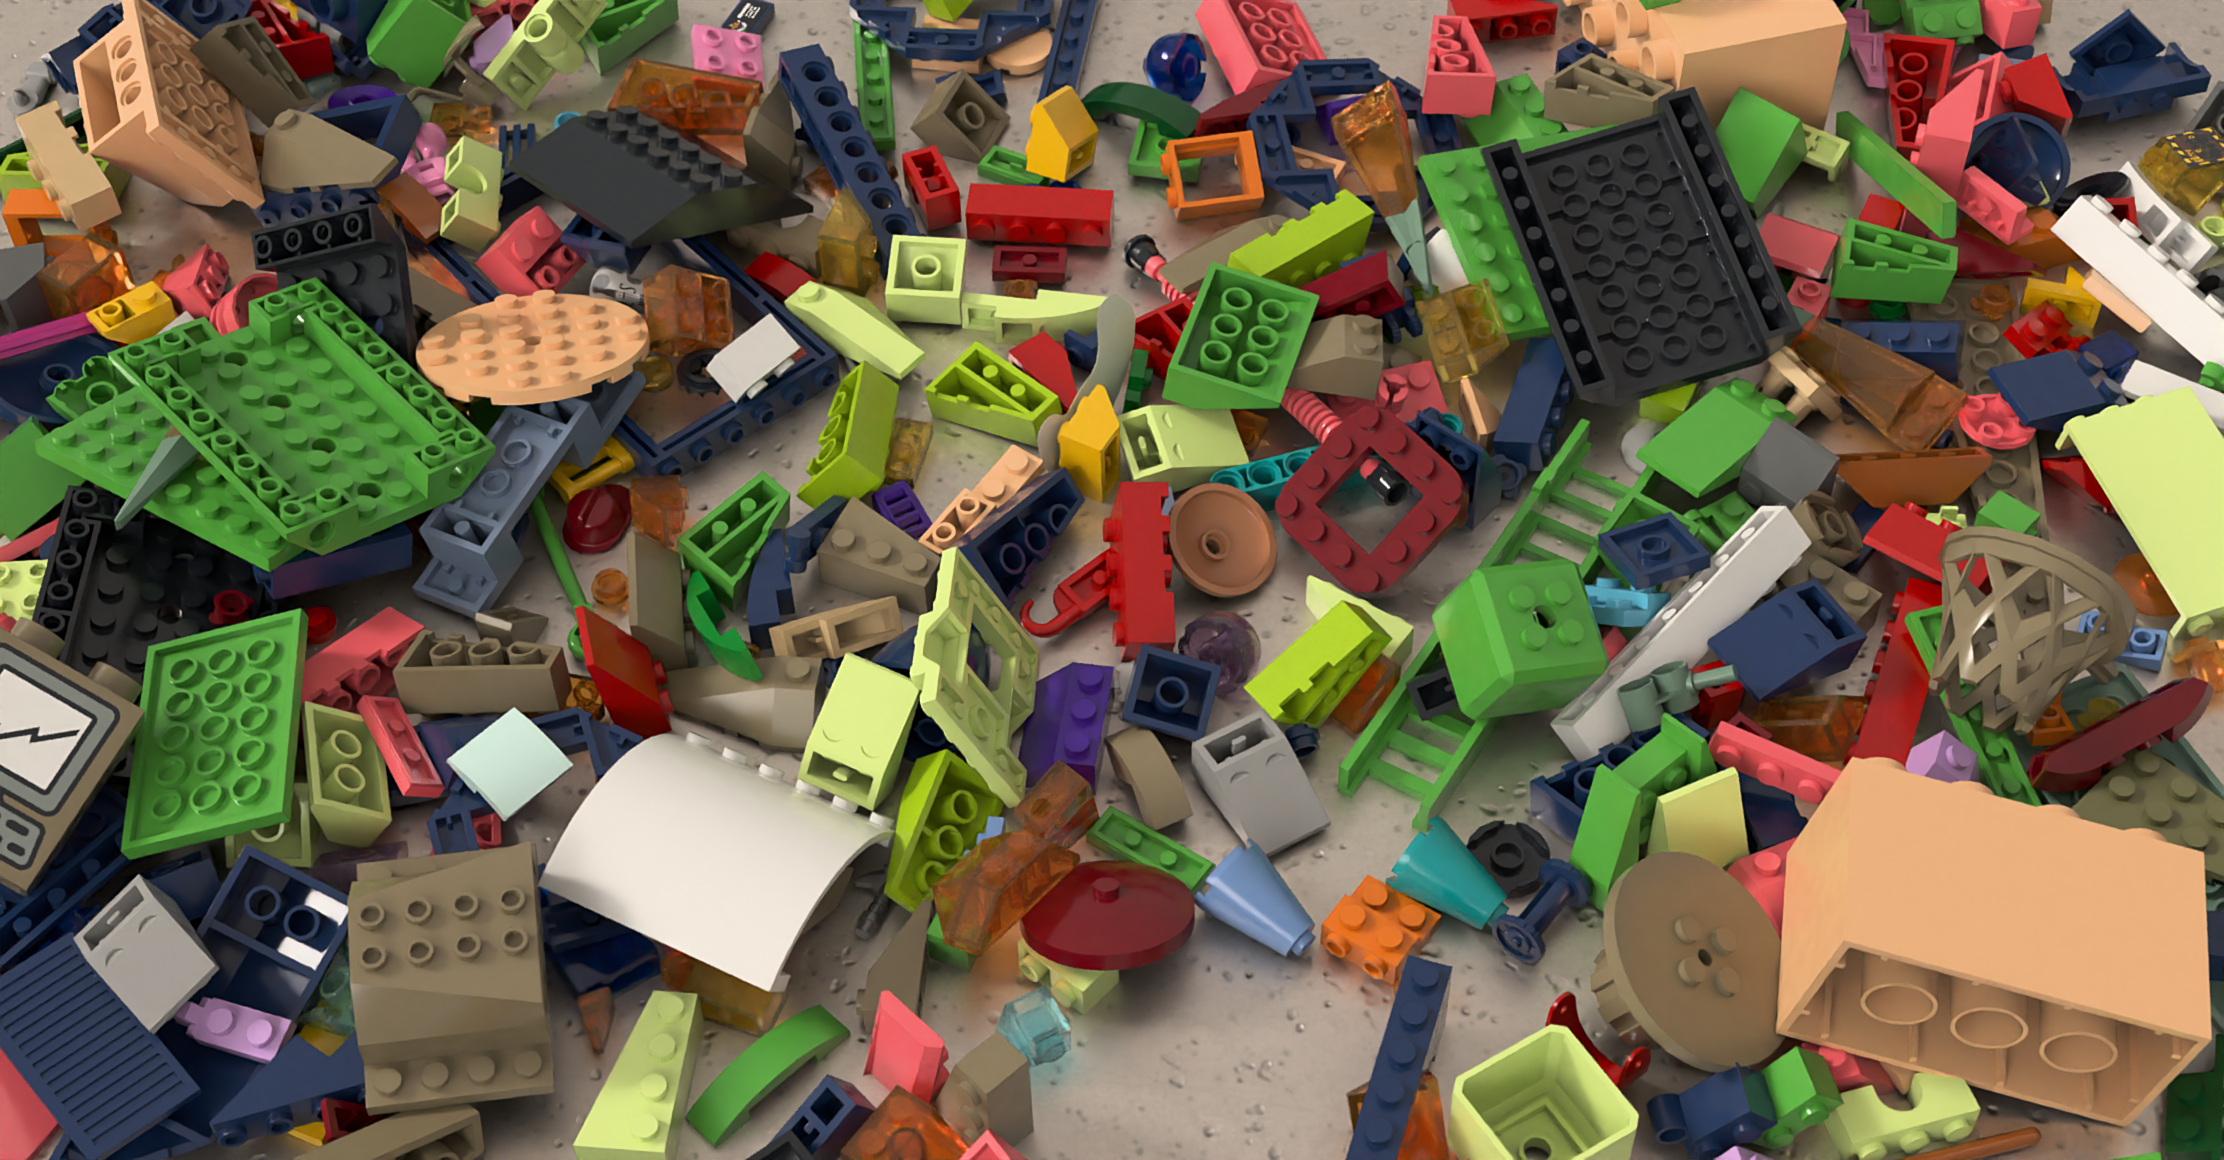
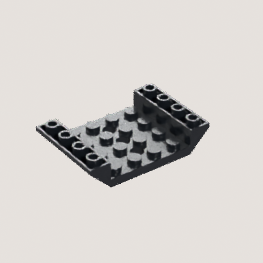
M369 203L251 232L255 269L276 272L278 290L316 277L375 333L376 322L381 318L383 321V332L379 337L419 374L416 361V348L418 345L406 246L376 204Z

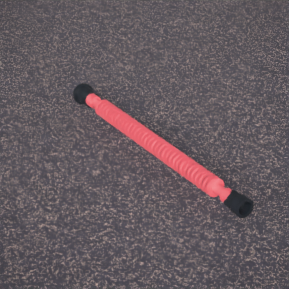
M1141 234L1127 242L1123 251V260L1129 267L1142 271L1156 282L1161 281L1163 283L1162 292L1171 302L1186 296L1194 304L1199 291L1181 294L1159 274L1161 267L1167 264V262L1159 253L1156 243L1150 236ZM1286 388L1280 405L1294 416L1320 443H1323L1343 422L1312 391ZM1368 456L1358 467L1360 475L1387 506L1399 504L1408 495L1410 483L1399 472L1392 470L1378 458Z

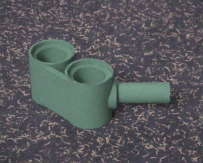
M1675 661L1654 669L1650 674L1620 686L1617 689V694L1630 730L1643 731L1660 725L1662 715L1665 713L1676 714L1700 703L1698 697L1700 690L1737 681L1738 672L1735 665L1732 664L1695 674L1693 670L1689 671L1686 661Z

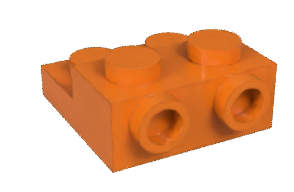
M1367 875L1350 897L1345 894L1321 925L1320 944L1324 945L1334 956L1339 958L1345 957L1359 965L1369 976L1375 979H1383L1395 986L1402 977L1408 955L1417 957L1441 925L1442 915L1393 890L1376 878Z

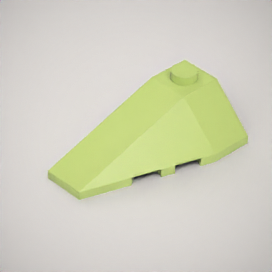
M808 281L784 301L786 309L835 353L860 363L866 360L879 371L898 379H903L926 359L925 352L867 298L841 288Z

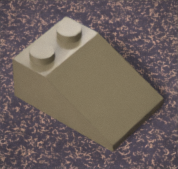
M1343 314L1310 323L1287 388L1375 400L1384 363L1382 320L1374 319L1368 315L1353 316Z

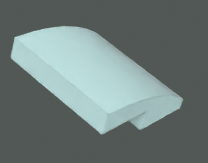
M514 707L446 761L474 794L479 792L504 822L573 767L572 762L534 723Z

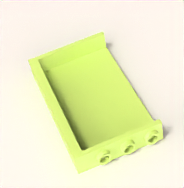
M2190 385L2154 397L2151 394L2145 395L2134 403L2125 406L2112 405L2102 410L2099 414L2086 418L2080 415L2069 420L2063 426V431L2055 446L2058 451L2073 446L2077 447L2181 616L2170 630L2173 638L2188 633L2192 636H2197L2208 631L2213 625L2224 622V438Z

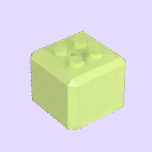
M1550 1024L1456 1077L1446 1143L1459 1160H1529L1525 1156L1524 1151L1530 1147H1538L1545 1150L1549 1156L1547 1160H1630L1639 1114L1569 1028Z

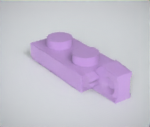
M202 997L199 1005L187 1001L173 1017L176 1020L175 1023L188 1027L185 1034L195 1039L200 1045L268 1064L291 1040L297 1027L292 1020L217 998L210 999L207 997Z

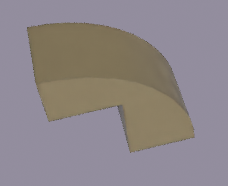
M1134 725L1104 737L1115 776L1132 785L1145 825L1156 831L1193 816L1186 792L1170 758L1158 739L1148 728Z

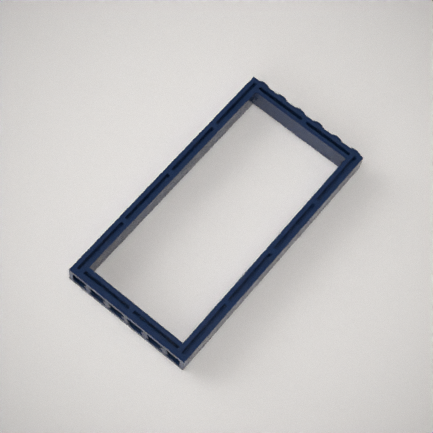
M508 167L504 168V177L500 184V194L503 196V200L499 209L498 219L545 192L509 170ZM401 224L408 252L442 285L477 305L494 302V299L500 296L484 278L450 247V245L455 243L454 241L439 236L429 244H425L405 229L404 224ZM703 235L662 242L660 244L752 326L771 313L800 346V349L791 358L795 362L794 366L779 378L775 374L767 378L765 381L768 386L753 399H750L747 395L737 403L731 399L658 444L625 414L611 436L628 451L635 464L634 470L656 492L677 482L681 477L708 463L732 446L738 445L745 438L763 427L769 426L776 419L794 408L800 407L807 400L831 388L840 381L837 354Z

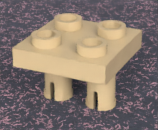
M1786 345L1767 359L1771 364L1769 366L1771 370L1755 386V389L1768 398L1775 399L1787 386L1790 388L1793 386L1796 394L1785 404V407L1798 416L1794 428L1812 410H1819L1831 422L1843 412L1834 402L1838 395Z

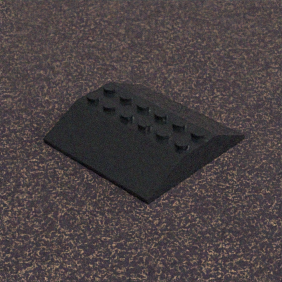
M619 106L617 110L609 112L589 111L585 116L573 117L508 163L509 170L630 249L812 213L814 205L692 132L639 111L633 106Z

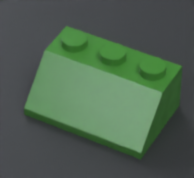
M1528 74L1496 82L1490 115H1478L1475 118L1461 117L1462 126L1477 147L1502 143L1512 139L1521 140L1569 132L1562 122L1544 118V96Z

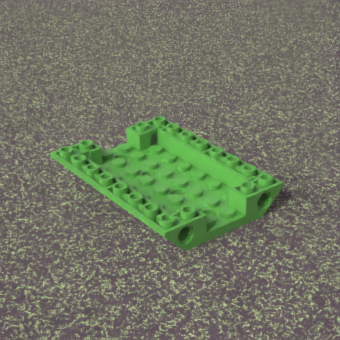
M316 277L248 301L249 326L197 345L180 327L108 353V359L286 541L322 556L461 497L496 451V446ZM367 495H375L377 496V498H373Z

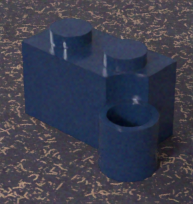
M1737 1062L1736 1067L1722 1073H1716L1679 1095L1673 1093L1658 1095L1646 1104L1655 1141L1660 1144H1675L1684 1140L1688 1157L1695 1160H1714L1734 1146L1757 1140L1761 1137L1762 1132L1778 1124L1765 1076L1748 1067H1741Z

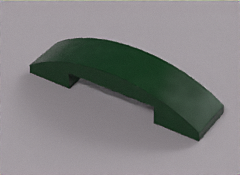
M1112 82L1093 88L1081 100L1087 112L1093 118L1103 120L1111 112L1157 123L1159 135L1176 140L1194 137L1198 118L1201 114L1188 103L1167 92L1130 82Z

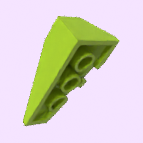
M948 749L918 758L902 794L884 894L912 914L923 900L933 901L949 883V877L954 872L955 867L963 864L965 850L972 851L976 847L978 833L986 832L988 816L1000 817L1005 804L997 794L992 793L987 782L978 771L971 768Z

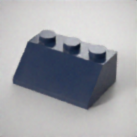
M1848 319L1843 321L1838 346L1842 380L1958 383L1966 320Z

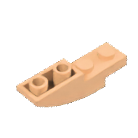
M1013 444L972 491L964 488L918 542L939 556L942 551L1031 481L1041 476L1045 471L1042 459Z

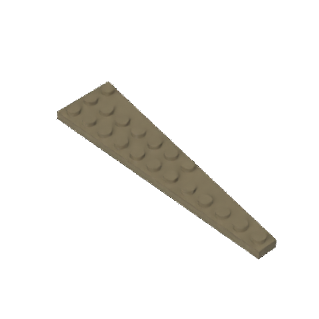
M1953 278L1941 304L1906 302L1911 319L1966 320L1958 383H1932L1947 428L1954 431L1952 439L1954 448L1982 447L1993 456L1992 464L1968 487L1976 515L2001 490L2041 514L2036 530L2040 532L2039 538L2050 542L2036 434L2025 446L2017 449L1999 450L1984 446L1971 439L1962 429L1958 419L1962 401L1966 396L1998 394V388L1987 375V371L1991 367L2026 359L2002 335L2011 324L2020 319L2016 282ZM2007 562L2004 567L2007 579L2024 566ZM2037 571L2012 592L2021 616L2029 618L2051 610L2052 577Z

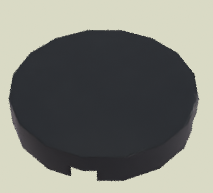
M1505 820L1479 827L1469 837L1467 848L1508 895L1507 899L1522 898L1536 892L1542 886V882L1539 879V869L1546 860H1550L1549 845L1539 832L1524 823L1516 822V825L1505 824Z

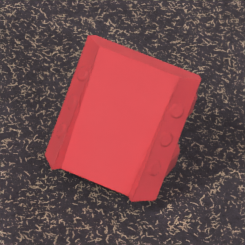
M889 990L882 991L880 994L863 1075L872 1074L907 1107L905 1114L928 1112L932 1098L941 1092L950 1075L944 1066V1063L949 1059L948 1051L944 1046L945 1041Z

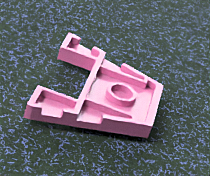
M1848 8L1842 15L1847 21L1846 29L1850 36L1849 50L1866 86L1885 89L1882 67L1883 34L1869 32V10ZM1963 46L1954 47L1953 64Z

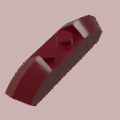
M2194 677L2173 680L2033 755L2028 769L2031 787L2052 792L2084 789L2097 784L2101 780V768L2102 770H2107L2126 760L2124 753L2135 747L2138 751H2142L2161 742L2162 738L2159 734L2171 743L2175 742L2185 735L2201 718L2211 700L2214 688L2209 682Z

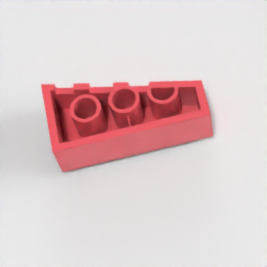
M1433 15L1421 113L1459 114L1466 118L1490 115L1497 76L1468 17Z
M390 606L305 661L301 705L304 701L361 715L356 705L363 695L387 697L396 688L392 671L421 630H426L425 626ZM300 708L297 746L305 750Z

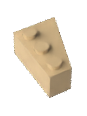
M56 100L15 118L31 160L26 162V165L36 182L42 180L41 185L51 202L57 200V207L66 222L72 220L78 229L83 232L122 214L111 184L91 153H85L75 140L79 136L74 127L67 128L62 115V109Z

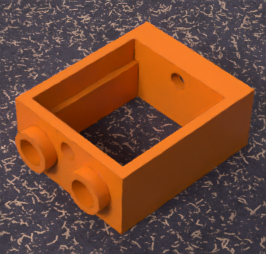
M1252 130L1170 140L1167 142L1165 153L1160 154V166L1162 175H1168L1170 187L1166 188V200L1168 208L1175 211L1176 221L1261 209L1265 196ZM1227 154L1236 155L1243 195L1192 202L1185 201L1178 161Z
M10 189L2 211V217L15 247L44 242L49 256H56L59 267L109 266L112 253L118 249V235L115 230H112L109 220L89 228L91 235H43L37 218H63L57 207V200L51 202L44 189Z

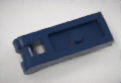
M833 495L787 530L786 544L789 546V551L784 555L783 569L785 571L800 574L807 570V562L817 555L818 548L845 509L848 499Z

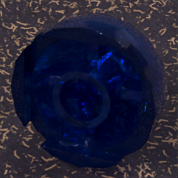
M1185 32L1169 33L1157 39L1150 47L1143 62V71L1149 86L1167 92L1184 102L1196 100L1202 92L1206 81V73H1201V61H1207L1203 42L1198 35Z

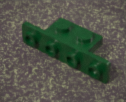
M2216 1034L2214 1071L2178 1074L2168 1085L2165 1155L2168 1160H2224V1034Z

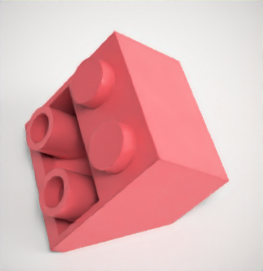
M537 205L516 219L475 264L501 291L521 297L532 295L539 290H552L555 294H558L587 261L561 243L563 231Z
M1768 213L1759 233L1776 271L1782 272V269L1786 268L1793 271L1791 277L1794 279L1798 275L1816 282L1818 279L1829 278L1833 266L1834 251L1841 235Z

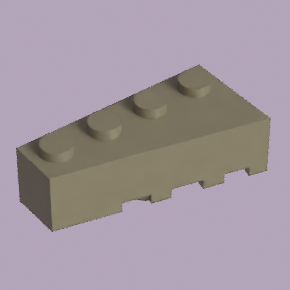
M468 1103L402 1111L290 1160H473L485 1152L480 1113Z

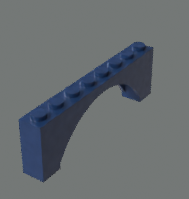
M1408 955L1345 1160H1398L1421 1082L1430 1061H1435L1445 1027L1452 966Z

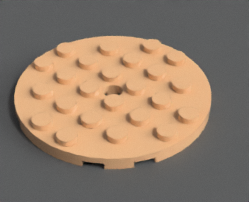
M539 290L529 296L500 295L494 299V302L464 310L441 321L431 328L419 341L416 348V361L419 375L433 388L437 386L444 388L445 396L466 402L472 401L474 396L490 397L492 405H526L580 396L592 392V384L607 379V382L613 384L633 372L632 364L634 362L646 359L649 353L650 342L646 321L639 313L626 305L608 299L590 298V296L555 294L552 290Z

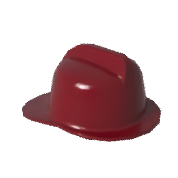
M605 484L580 491L574 495L567 507L566 519L562 529L564 542L570 549L580 554L593 555L611 548L620 539L625 528L635 515L638 507L636 495L629 488L616 484Z

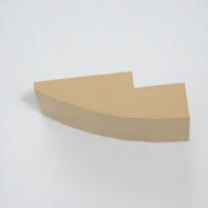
M890 596L797 619L769 628L775 656L821 658L823 660L826 658L837 659L845 656L847 652L854 653L892 640L902 634L904 628L897 599L895 596Z

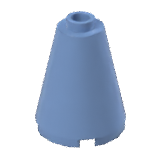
M1249 838L1246 840L1247 850L1238 845L1212 871L1205 880L1211 888L1205 896L1198 891L1194 902L1204 912L1285 957L1290 956L1293 952L1300 956L1316 938L1312 933L1315 923L1259 844Z

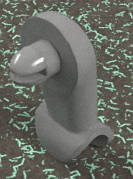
M33 62L24 72L26 81L21 88H16L8 99V108L15 116H20L41 107L49 85L57 84L56 79L44 62Z

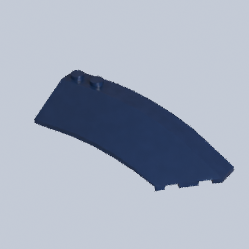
M246 844L196 931L220 969L188 1001L199 1005L202 997L217 998L286 1018L297 1024L348 934V895ZM174 1018L165 1022L155 1034L198 1085L202 1094L104 1160H165L217 1143L209 1122L267 1064L200 1045L195 1039L185 1034L188 1027L175 1023L176 1020ZM64 1132L49 1160H86V1158Z

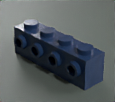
M1530 338L1493 439L1496 455L1503 454L1507 459L1524 464L1527 470L1543 471L1549 456L1555 454L1556 436L1558 430L1564 428L1565 410L1567 404L1573 402L1575 394L1574 387L1554 338Z

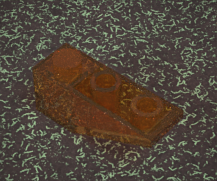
M680 475L633 478L629 488L633 527L665 547H674L677 533H683L686 510H689L688 488L681 487Z

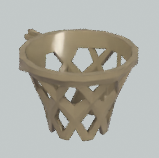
M1971 526L1948 534L1938 556L1942 567V622L1940 639L1928 685L1932 696H1940L1945 689L1946 710L1961 718L1981 703L1982 729L2000 734L2016 721L2014 732L2018 736L2025 735L2030 732L2060 692L2083 670L2086 669L2102 685H2106L2109 678L2116 679L2119 671L2115 668L2112 660L2125 651L2136 627L2137 609L2123 587L2111 576L2078 554L2028 534L1989 526ZM1978 558H1985L1993 590L1988 596L1984 595L1968 580ZM1969 559L1963 573H1961L1956 563ZM2001 560L2024 567L2007 579ZM2039 571L2052 577L2051 610L2027 618L2020 615L2012 592ZM2063 583L2082 595L2083 598L2064 604ZM2097 608L2100 611L2090 633L2064 629V623L2092 609ZM2105 621L2104 632H2099ZM1997 640L1998 646L1991 650L1989 644ZM2019 653L2021 655V660H2018ZM1960 678L1965 683L1977 686L1962 698ZM1998 694L1999 697L2008 703H2013L1999 714H1997L1996 695Z

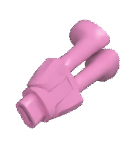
M424 123L421 125L414 141L422 161L418 162L415 152L411 147L400 173L406 172L443 205L456 192V187L444 183L446 165L444 155L447 148V138L442 128L437 124Z

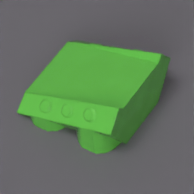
M93 356L83 364L82 377L77 380H63L55 387L54 393L45 399L57 413L71 422L82 416L85 412L112 400L115 396L121 395L135 386L108 358Z

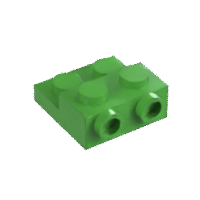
M1901 0L1905 35L1955 40V47L1973 44L1974 38L1983 34L1979 0Z

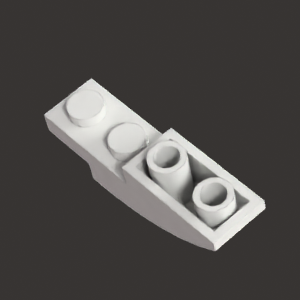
M2127 161L2118 172L2126 174L2129 183L2126 189L2116 198L2135 197L2138 229L2142 232V235L2151 244H2156L2162 248L2180 268L2195 275L2216 253L2219 247L2177 209L2178 205L2132 162Z

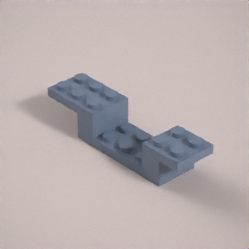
M633 370L632 373L613 384L605 379L592 384V392L568 399L537 404L508 405L486 435V438L496 446L495 454L461 497L435 507L419 529L434 558L412 587L417 597L474 619L476 612L490 610L524 561L510 532L561 460L584 469L589 467L647 383L644 374Z

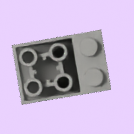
M1263 708L1192 743L1193 776L1245 844L1247 839H1252L1259 844L1266 856L1270 857L1331 826V821L1289 741Z
M139 874L73 938L87 962L152 1034L165 1022L171 1020L178 1010L200 988L204 987L220 969L175 900Z

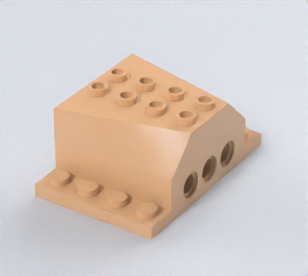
M122 0L124 21L73 61L89 153L190 204L223 207L234 198L238 202H245L255 210L265 202L242 101L190 50L199 41L197 38L147 0Z

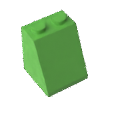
M388 0L366 38L370 60L380 68L385 69L387 67L396 72L400 79L410 86L417 85L429 88L445 68L442 63L449 47L456 39L461 28L472 18L469 1ZM465 40V41L461 44L460 49H461L462 46L466 43L467 40Z
M1740 87L1718 125L1715 134L1752 217L1758 220L1808 152L1800 118Z
M34 415L0 442V539L6 535L11 542L60 503L66 496L68 485L80 486L86 481L85 478L36 454L35 441L50 432Z

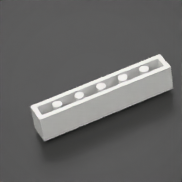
M2097 194L2094 197L2091 195H2081L2050 230L2201 363L2205 365L2207 361L2214 362L2224 368V302L2212 293L2206 296L2196 287L2199 281L2183 268L2177 271L2167 262L2170 256L2156 244L2148 246L2140 239L2139 236L2142 232L2127 219L2121 222L2110 213L2114 208L2104 198Z

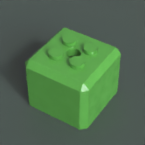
M1567 558L1476 568L1438 604L1432 614L1461 712L1473 720L1564 708L1600 678L1610 664L1579 567ZM1533 612H1536L1539 624L1535 622Z

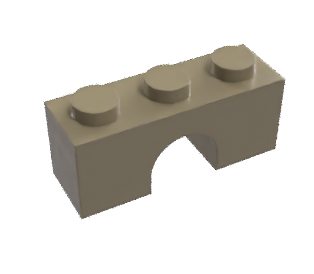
M808 215L800 224L794 227L784 228L782 227L781 219L727 229L728 243L757 255H761L765 251L796 265L815 279H819L842 253L839 227L811 215Z

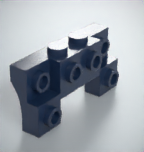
M2176 42L2168 44L2165 56H2155L2096 68L2093 79L2077 62L2073 63L2070 75L2061 76L2056 67L2052 66L2066 100L2075 115L2080 118L2101 113L2106 122L2171 109L2174 98L2206 92L2212 77L2204 65L2193 63L2188 59Z

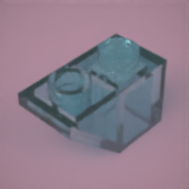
M1046 986L1005 1004L996 1031L1029 1060V1069L1044 1062H1055L1067 1051L1071 1050L1070 1025Z

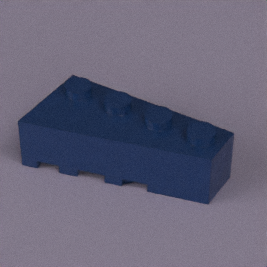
M1682 713L1670 715L1709 743L1711 736L1709 731ZM1661 724L1651 729L1633 732L1632 739L1622 744L1614 745L1610 743L1598 749V755L1579 763L1577 760L1567 763L1561 766L1560 773L1548 779L1542 775L1531 780V815L1574 845L1597 767L1602 763L1610 770L1615 769L1661 732Z

